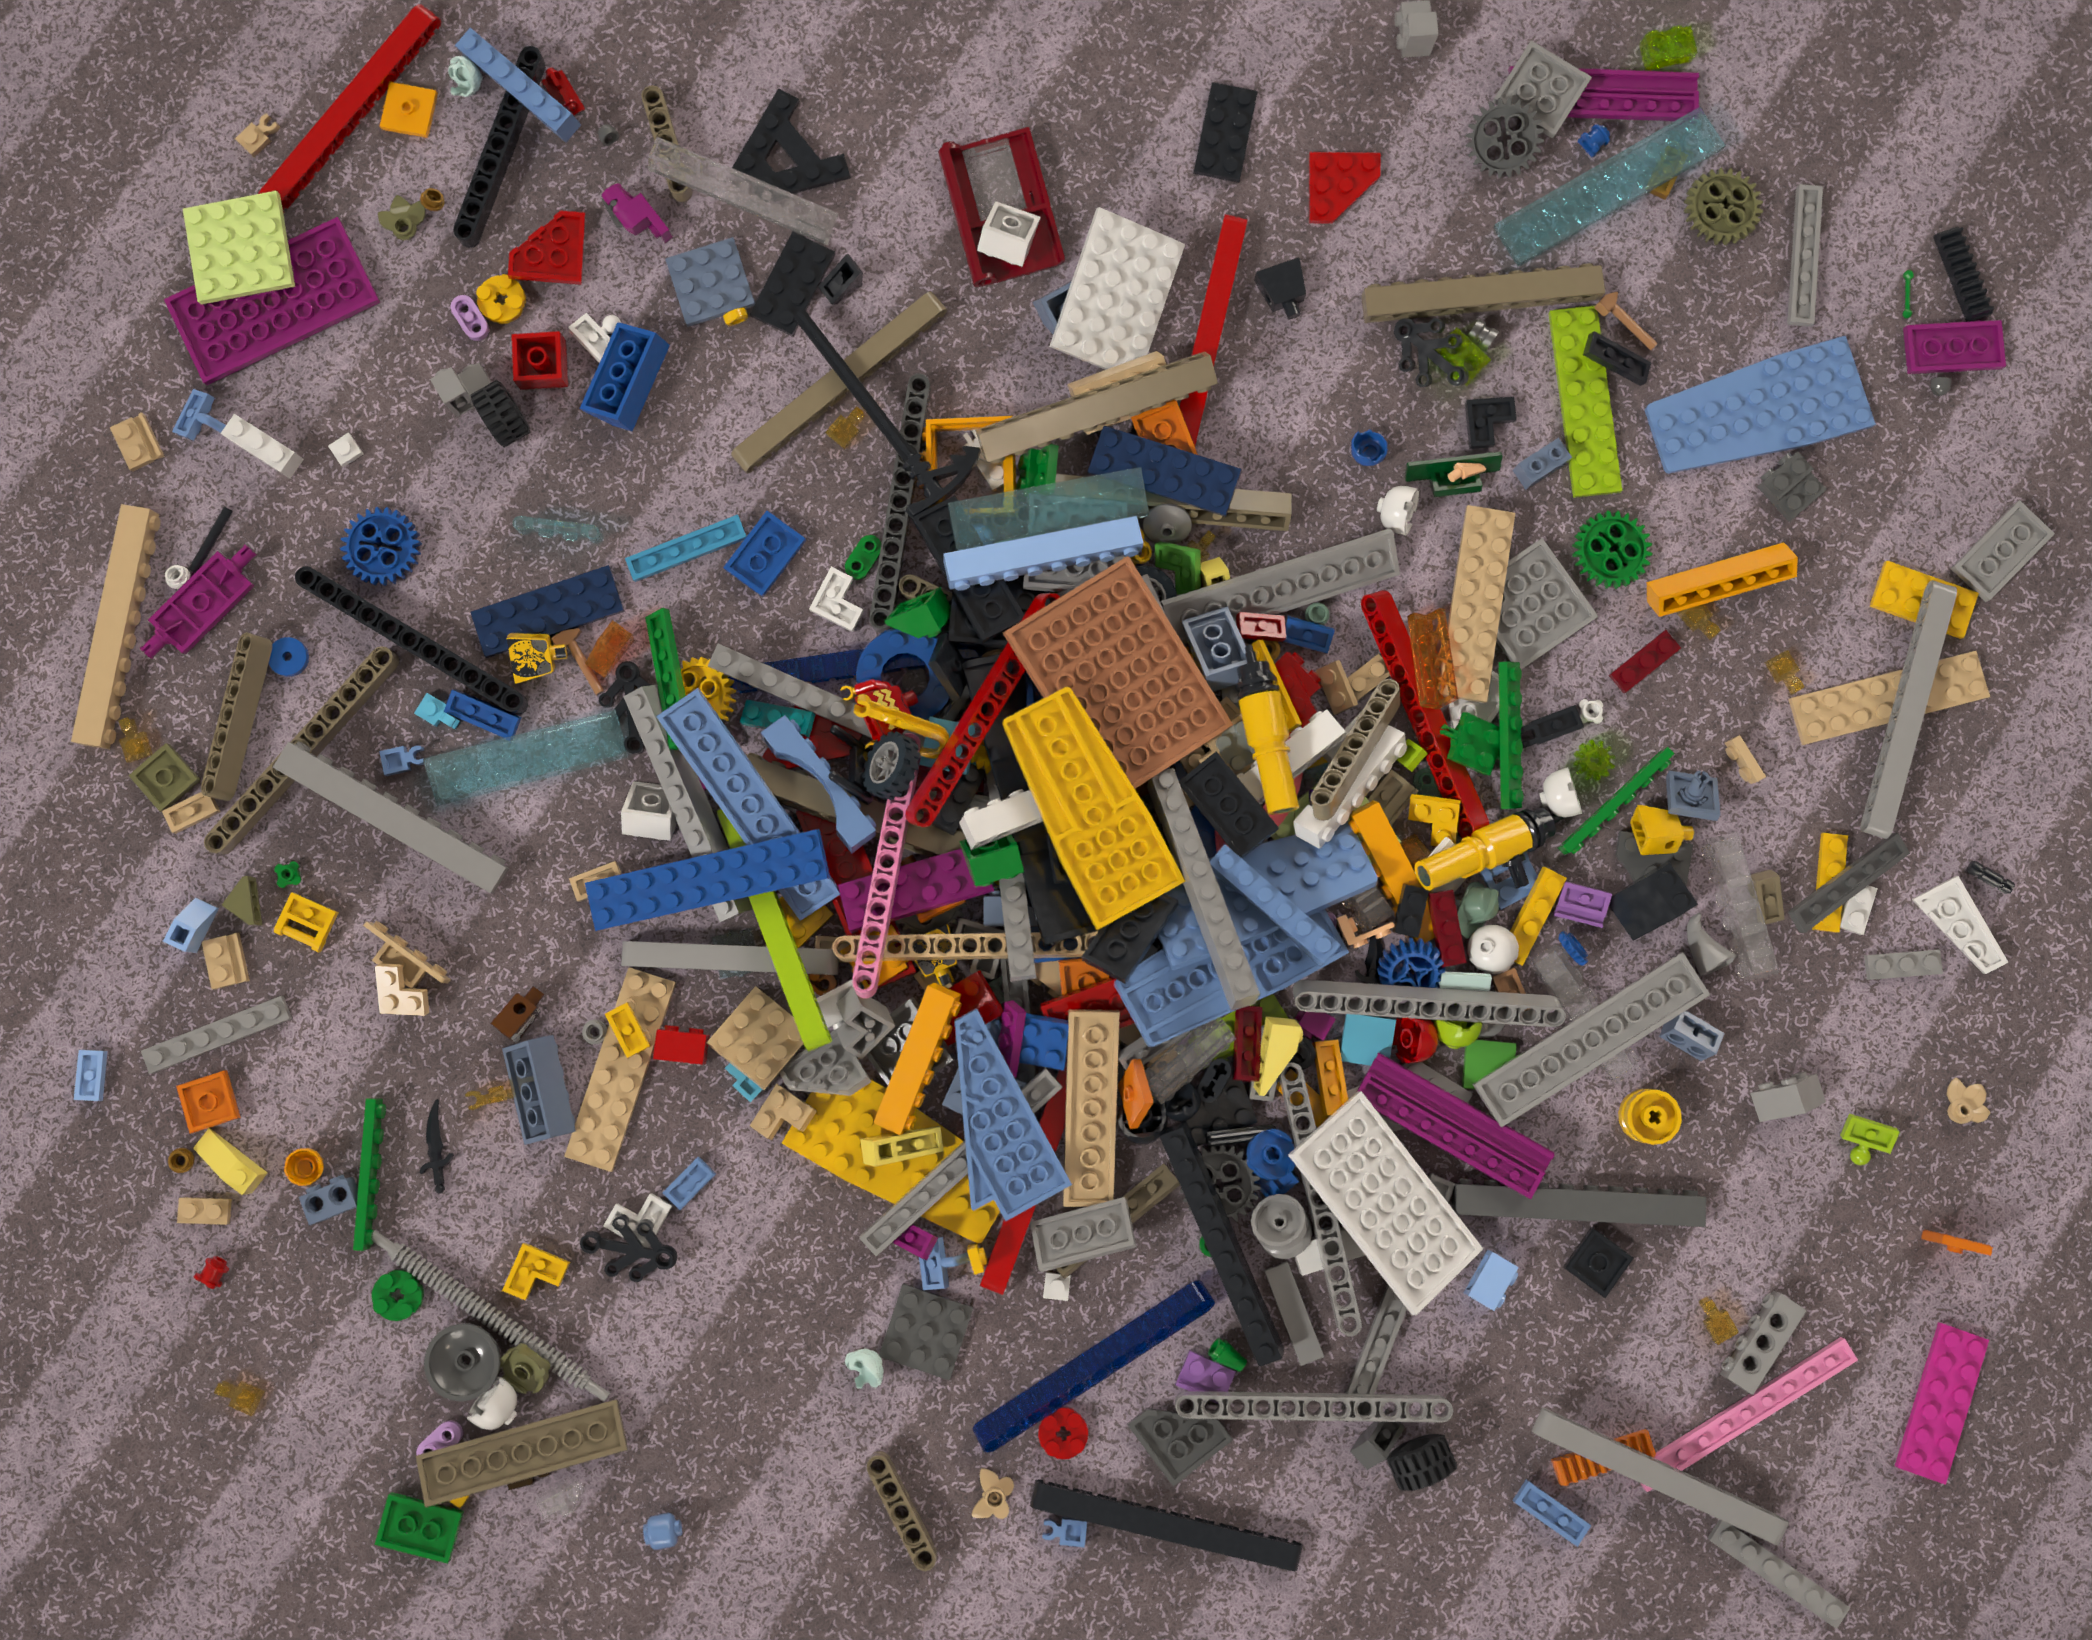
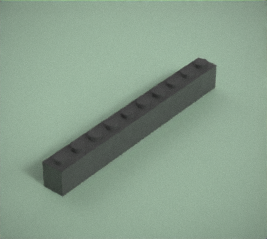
M1460 1178L1459 1183H1455L1452 1191V1209L1457 1215L1706 1227V1197L1698 1195L1697 1190H1682V1194H1673V1189L1658 1188L1657 1193H1649L1648 1188L1633 1187V1192L1623 1191L1621 1186H1608V1190H1599L1598 1185H1583V1189H1574V1184L1559 1183L1558 1188H1551L1549 1183L1540 1182L1532 1199H1528L1505 1185H1499L1497 1180L1486 1179L1484 1184H1475V1179Z

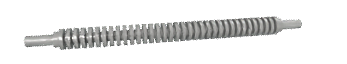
M376 1230L373 1232V1242L388 1252L391 1261H396L398 1266L402 1264L401 1268L404 1270L407 1268L408 1273L413 1271L412 1275L414 1277L418 1275L417 1279L420 1281L423 1279L424 1284L429 1282L428 1286L430 1288L434 1286V1291L440 1290V1295L445 1294L444 1298H450L449 1301L455 1302L457 1307L461 1305L460 1309H466V1313L470 1314L472 1312L471 1316L473 1318L477 1316L476 1320L479 1322L483 1319L482 1324L486 1325L488 1323L487 1327L489 1329L494 1326L492 1331L496 1333L499 1330V1336L505 1333L503 1338L507 1340L510 1337L509 1343L512 1344L516 1340L515 1347L520 1343L526 1344L531 1350L549 1361L550 1369L554 1367L552 1369L554 1374L559 1370L557 1376L561 1377L565 1374L562 1379L566 1381L570 1378L568 1384L571 1385L575 1381L574 1388L577 1389L579 1387L582 1390L585 1388L602 1401H606L610 1393L592 1381L586 1369L581 1373L583 1367L579 1366L575 1369L577 1363L574 1362L570 1366L572 1362L570 1358L565 1362L567 1356L563 1355L559 1358L561 1355L560 1351L554 1354L556 1351L554 1347L549 1351L551 1345L548 1343L543 1347L545 1341L541 1340L538 1343L540 1339L538 1336L532 1339L535 1335L531 1332L527 1336L529 1333L528 1329L521 1332L524 1328L522 1325L516 1328L518 1326L516 1321L511 1325L512 1318L507 1319L508 1315H502L500 1310L496 1312L497 1308L495 1306L491 1308L492 1304L490 1303L485 1305L486 1300L482 1299L480 1301L481 1297L479 1295L475 1297L476 1293L473 1291L469 1294L470 1289L466 1288L464 1290L465 1286L463 1284L458 1287L460 1282L456 1280L453 1283V1277L448 1279L449 1275L447 1273L443 1274V1270H438V1267L433 1266L431 1262L427 1263L428 1260L422 1259V1256L417 1255V1252H411L412 1249L406 1248L404 1243L401 1245L398 1242L394 1244Z

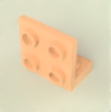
M1345 914L1336 918L1346 945H1353V948L1369 943L1367 938L1373 935L1376 936V939L1391 934L1390 928L1395 927L1393 922H1389L1355 936L1354 932L1358 931L1352 917L1347 918Z

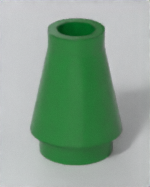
M1217 1338L1208 1352V1355L1212 1357V1361L1235 1369L1238 1372H1241L1247 1363V1359L1226 1339L1221 1340Z

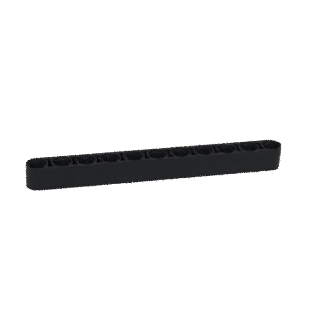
M303 566L296 571L295 581L303 589L515 715H520L527 710L528 700L517 690L315 569ZM313 575V581L310 584H306L307 577ZM330 587H334L333 594L327 597V590ZM354 599V606L347 609L348 601ZM375 611L374 619L367 621L368 614ZM395 623V631L391 634H388V627L391 624ZM416 636V643L408 646L409 638ZM432 648H437L436 656L429 658V651ZM457 660V668L449 671L451 661ZM477 672L478 680L470 683V675ZM493 685H498V693L491 696L490 688ZM515 697H519V705L515 708H511V700Z
M1035 1480L1030 1501V1507L1288 1571L1298 1570L1303 1544L1293 1541L1291 1543L1288 1542V1539L1273 1535L1266 1537L1263 1536L1264 1533L1248 1529L1241 1531L1239 1527L1223 1523L1216 1525L1215 1521L1198 1517L1191 1519L1190 1515L1173 1511L1167 1513L1165 1509L1148 1505L1142 1507L1140 1503L1124 1499L1117 1501L1115 1497L1099 1493L1096 1496L1092 1495L1093 1492L1074 1487L1071 1490L1066 1485L1053 1482L1046 1484L1043 1483L1044 1480Z

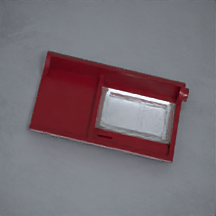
M1030 127L985 138L962 146L954 141H948L941 145L938 154L972 282L975 287H983L1057 267L1065 262L1064 252ZM995 201L1040 217L1023 266L1010 264L1005 260L977 251L983 226Z

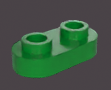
M874 535L862 537L845 563V571L847 575L853 577V580L864 579L879 558L881 550L879 538ZM868 543L874 544L872 550L865 548ZM855 563L861 564L859 570L852 569Z

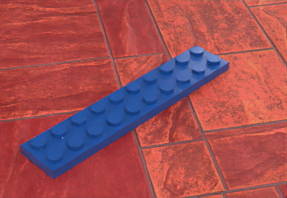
M820 829L586 882L585 887L595 931L829 879L830 874Z

